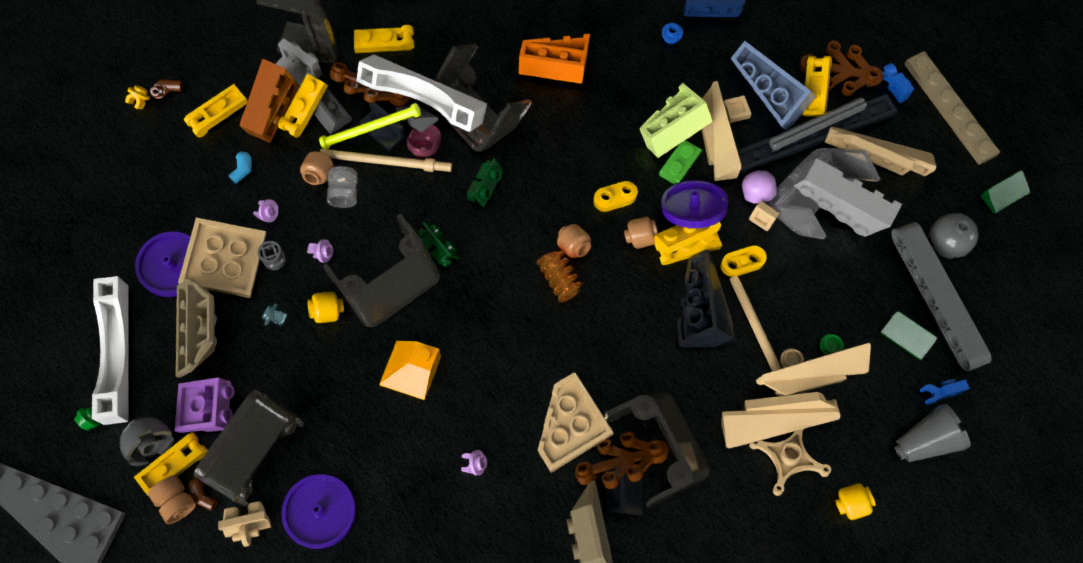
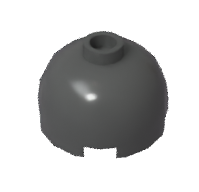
M948 213L941 216L930 227L928 237H931V242L934 245L932 247L933 250L940 256L948 259L966 256L976 246L979 237L975 222L967 215L961 213Z
M154 417L137 418L132 420L120 436V450L130 465H146L149 463L147 459L155 456L157 453L161 456L169 450L174 439L171 430L162 420Z

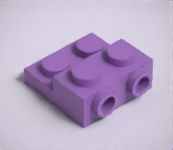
M212 378L180 383L178 385L175 432L227 430L228 423L233 418L232 411L229 409L230 399L234 396V388L231 382L221 378Z

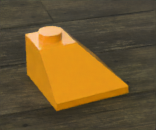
M396 341L379 385L425 400L441 358L439 349L417 341Z

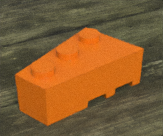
M583 34V38L573 39L570 36H563L562 40L550 41V38L523 40L519 55V74L582 83L590 34Z

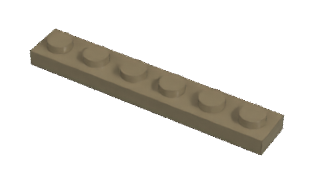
M924 51L907 59L905 62L907 69L978 165L996 157L1000 151Z

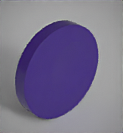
M692 180L677 183L668 188L662 196L663 215L673 224L685 228L712 226L720 222L728 211V197L724 190L715 184L705 181Z
M165 232L152 237L142 246L136 257L135 271L138 280L148 291L162 297L177 296V285H179L178 281L191 238L189 235L181 232Z
M325 474L311 475L297 482L287 493L282 506V522L287 534L298 544L311 549L328 548L340 542L351 530L356 517V503L350 489L339 479Z

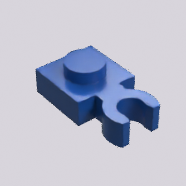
M892 63L884 66L883 79L889 83L888 89L899 103L906 101L914 90L911 82L905 78L902 72L898 74L896 67Z

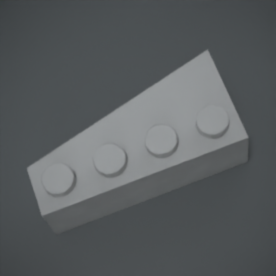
M818 158L804 166L794 184V187L799 189L801 194L813 199L818 203L819 207L828 210L839 221L848 224L857 234L864 237L890 227L902 205L895 200L893 203L884 200V194L877 190L872 193L862 188L863 183L856 179L844 178L843 172Z

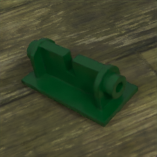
M493 158L492 162L487 160L486 163L482 164L476 176L481 182L473 181L467 191L466 198L472 202L476 199L482 207L490 199L495 186L504 172L495 158Z
M423 222L426 229L422 228L417 232L418 239L427 250H431L436 246L431 255L438 264L448 267L452 263L451 258L460 259L456 253V246L451 241L445 240L442 236L444 233L441 228L436 224L432 225Z

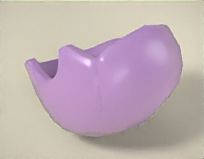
M756 170L746 175L743 179L742 189L744 197L749 202L759 203L762 201L765 203L772 200L777 194L776 180L767 171Z

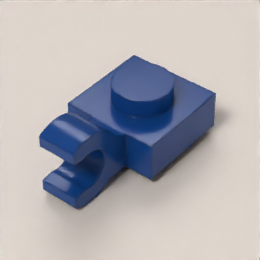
M951 379L941 383V388H937L932 384L925 385L920 389V392L929 391L932 398L927 399L925 404H932L937 400L959 395L970 388L966 380L956 382L955 379Z

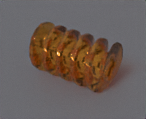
M564 251L548 253L537 261V264L541 265V272L545 273V279L550 280L549 286L554 288L553 293L559 296L558 301L560 303L575 297L579 293L578 288L582 286V282L574 283V280L578 277L577 274L569 275L573 267L565 268L569 260L567 258L560 259L564 255Z

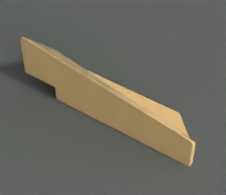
M715 81L702 98L707 104L713 122L701 130L709 165H714V179L718 181L737 178L741 170V162L718 81Z
M831 127L825 140L830 145L900 175H904L911 170L920 175L927 176L936 169L932 153Z
M866 343L766 373L759 377L756 382L759 385L764 384L775 390V394L778 396L795 395L842 382L847 379L845 375L869 372L871 345Z
M812 392L746 400L744 411L722 412L721 425L726 447L733 448L840 419V412L836 400L827 401L823 394Z

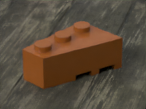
M262 59L240 122V126L248 134L269 143L278 129L279 119L285 115L300 88L286 68Z

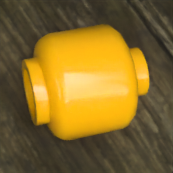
M332 291L315 293L312 295L311 300H308L309 317L313 318L316 323L335 322L339 318V313L344 311L342 298L338 299L337 295Z
M860 483L840 489L838 492L840 499L835 500L840 514L846 513L850 520L872 514V507L876 506L869 487L864 488Z

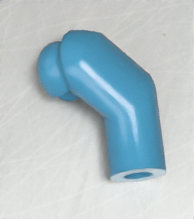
M241 151L236 155L237 169L228 175L235 184L252 170V158L247 152Z

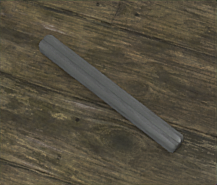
M862 97L772 137L769 145L773 150L780 149L865 110L867 102Z

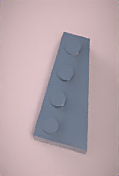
M746 41L743 42L731 58L781 127L786 131L793 126L816 98L812 91Z

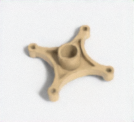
M804 429L794 431L788 439L781 442L769 443L759 440L749 443L752 449L764 451L775 464L778 480L773 488V493L777 496L783 493L785 481L797 472L811 470L819 472L823 477H827L831 472L829 465H823L815 461L806 452L802 442V432Z

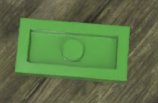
M686 140L681 142L661 169L659 176L674 185L680 183L702 150Z

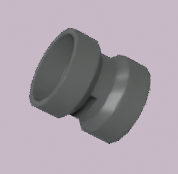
M266 241L259 246L258 256L266 268L278 270L284 266L286 256L278 243Z

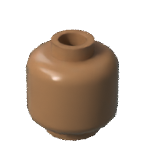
M314 151L306 156L300 167V172L303 179L309 184H323L328 180L334 165L326 153Z
M644 216L630 220L628 222V229L624 230L627 243L632 242L636 249L655 244V235L658 234L655 220Z
M571 224L560 229L557 245L569 257H583L591 248V237L579 225Z

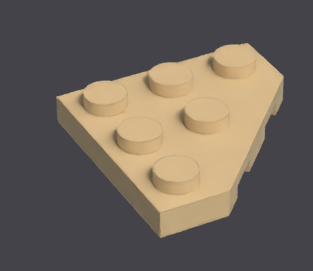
M575 372L554 384L550 406L548 407L538 452L550 472L555 471L613 435V431Z

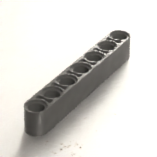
M911 222L893 229L891 232L892 240L961 368L965 371H971L991 362V354L920 225L917 222Z

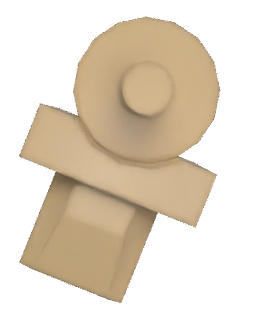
M259 501L248 505V515L241 516L240 510L232 507L225 509L223 520L218 521V529L223 530L225 537L232 536L233 542L241 540L244 547L251 545L252 537L259 536V530L271 528V520L267 516L264 506Z

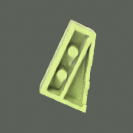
M684 83L679 86L680 91L674 97H669L666 100L667 105L661 111L657 110L640 127L647 148L658 158L713 122L706 102Z

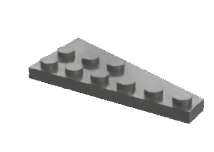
M0 463V505L61 563L102 562L126 513Z

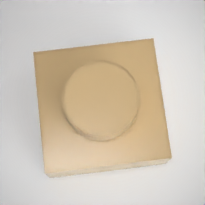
M745 96L724 100L729 123L750 118L751 111Z
M760 201L749 220L768 232L780 213Z

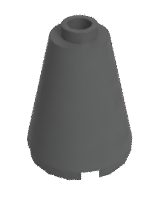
M942 404L896 440L897 446L894 448L901 460L906 459L908 462L966 450L971 447L966 430L962 431L959 426L961 421L947 404Z

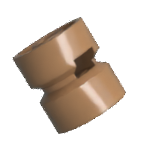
M176 475L158 482L148 492V496L155 507H161L159 512L166 524H172L181 520L196 507L192 497L186 492L183 493L185 487Z

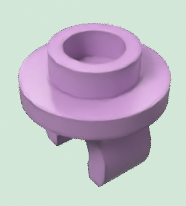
M268 199L258 202L260 205L259 212L254 211L253 214L264 222H273L278 216V205L276 202Z
M320 240L318 244L310 243L307 253H314V258H318L320 262L326 263L333 255V247L328 240Z
M474 450L471 454L464 453L462 455V458L469 459V466L461 467V471L473 473L474 475H481L487 467V459L482 451Z

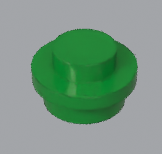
M828 334L821 339L819 347L826 356L843 351L844 344L839 336Z
M80 408L74 418L75 422L85 430H91L100 424L92 419L91 408Z

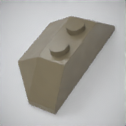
M187 279L177 285L176 377H182L192 372L215 351L217 344L215 337L217 317L215 314L214 296L193 279Z
M590 481L573 507L570 518L566 519L569 534L574 533L576 544H572L574 559H579L580 563H613L596 482Z

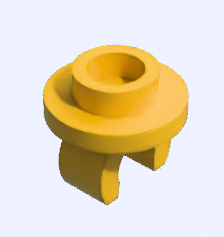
M135 85L134 88H128L127 91L130 94L127 95L125 102L133 104L136 99L134 108L143 109L145 100H149L150 96L145 88Z

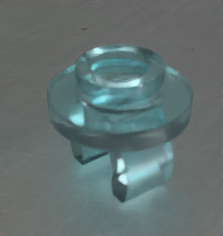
M275 303L273 307L268 305L262 316L266 320L265 325L268 326L270 320L280 326L283 325L287 315L276 311L278 304Z

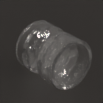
M348 167L329 169L327 203L339 208L354 206L357 203V189L355 188L357 172Z

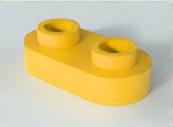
M624 181L600 188L594 195V205L603 212L630 205L636 200L637 187L631 182ZM627 189L630 191V193L626 194L623 192V190ZM602 196H608L609 199L604 200L602 199Z
M750 246L728 253L721 262V270L729 277L740 276L758 270L766 262V253L758 246ZM750 257H754L757 262H752ZM728 264H734L736 268L731 269Z

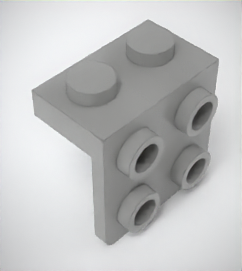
M284 38L279 42L278 46L283 57L276 65L286 68L299 86H301L307 74L316 79L322 75L318 63L319 60L312 53L307 54L295 42L290 43Z

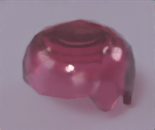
M431 125L423 132L412 129L407 138L408 149L417 157L432 156L441 145L440 130L435 125Z

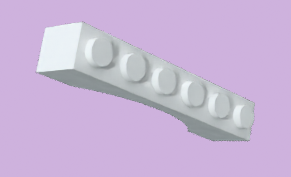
M376 55L359 61L356 82L374 90L398 93L420 100L441 112L451 124L469 132L483 124L487 103Z
M118 276L94 279L93 302L99 325L101 354L98 380L92 394V419L103 425L128 422V285Z

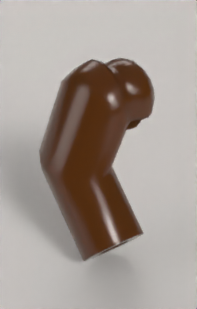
M159 80L150 88V94L159 99L163 98L170 91H183V81Z
M195 476L188 484L190 496L196 504L213 511L217 506L218 500L205 494L203 487L206 485V480L202 476Z

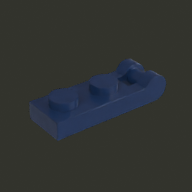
M686 0L684 16L739 17L745 0Z

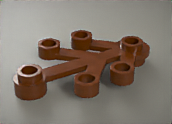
M837 41L829 42L826 52L838 62V64L832 63L830 72L838 74L830 77L829 84L831 86H829L828 92L851 76L858 77L859 79L854 82L847 81L844 83L841 91L846 96L853 95L856 90L864 85L874 87L881 83L883 72L878 67L870 66L861 56L862 49L858 45H852L847 52L848 58L854 60L859 68H854L841 53L840 43ZM812 54L803 56L799 63L800 71L805 74L808 57L814 56Z
M335 62L331 66L330 78L338 82L345 81L344 91L348 94L365 92L364 99L367 102L374 103L376 101L389 100L391 104L398 107L405 106L410 100L409 96L374 90L361 83L358 85L356 82L357 74L349 71L346 64L342 62Z
M625 432L620 437L623 447H633L640 450L630 452L612 446L611 441L605 439L597 444L600 454L616 458L593 465L588 462H581L576 466V478L581 485H588L590 481H595L597 473L616 468L614 472L610 471L602 476V481L607 489L615 488L625 473H627L630 481H639L652 463L658 464L667 459L668 445L661 440H654L648 443L636 439L633 432Z

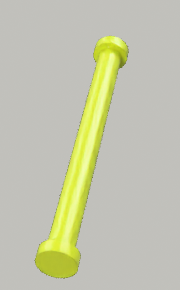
M414 103L410 108L328 137L325 135L319 138L320 145L323 149H328L330 145L412 116L415 118L421 116L419 106Z

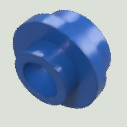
M668 23L662 29V37L667 43H677L683 36V29L676 23Z

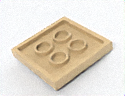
M196 218L178 283L181 284L187 279H193L205 290L251 298L260 263L258 249L265 242L266 231Z

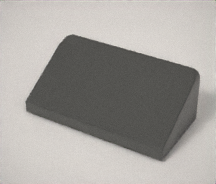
M326 89L313 114L327 131L332 134L350 123L352 118L331 92Z
M411 106L396 107L395 110L399 112ZM419 107L421 116L416 118L412 116L402 121L423 132L439 119Z

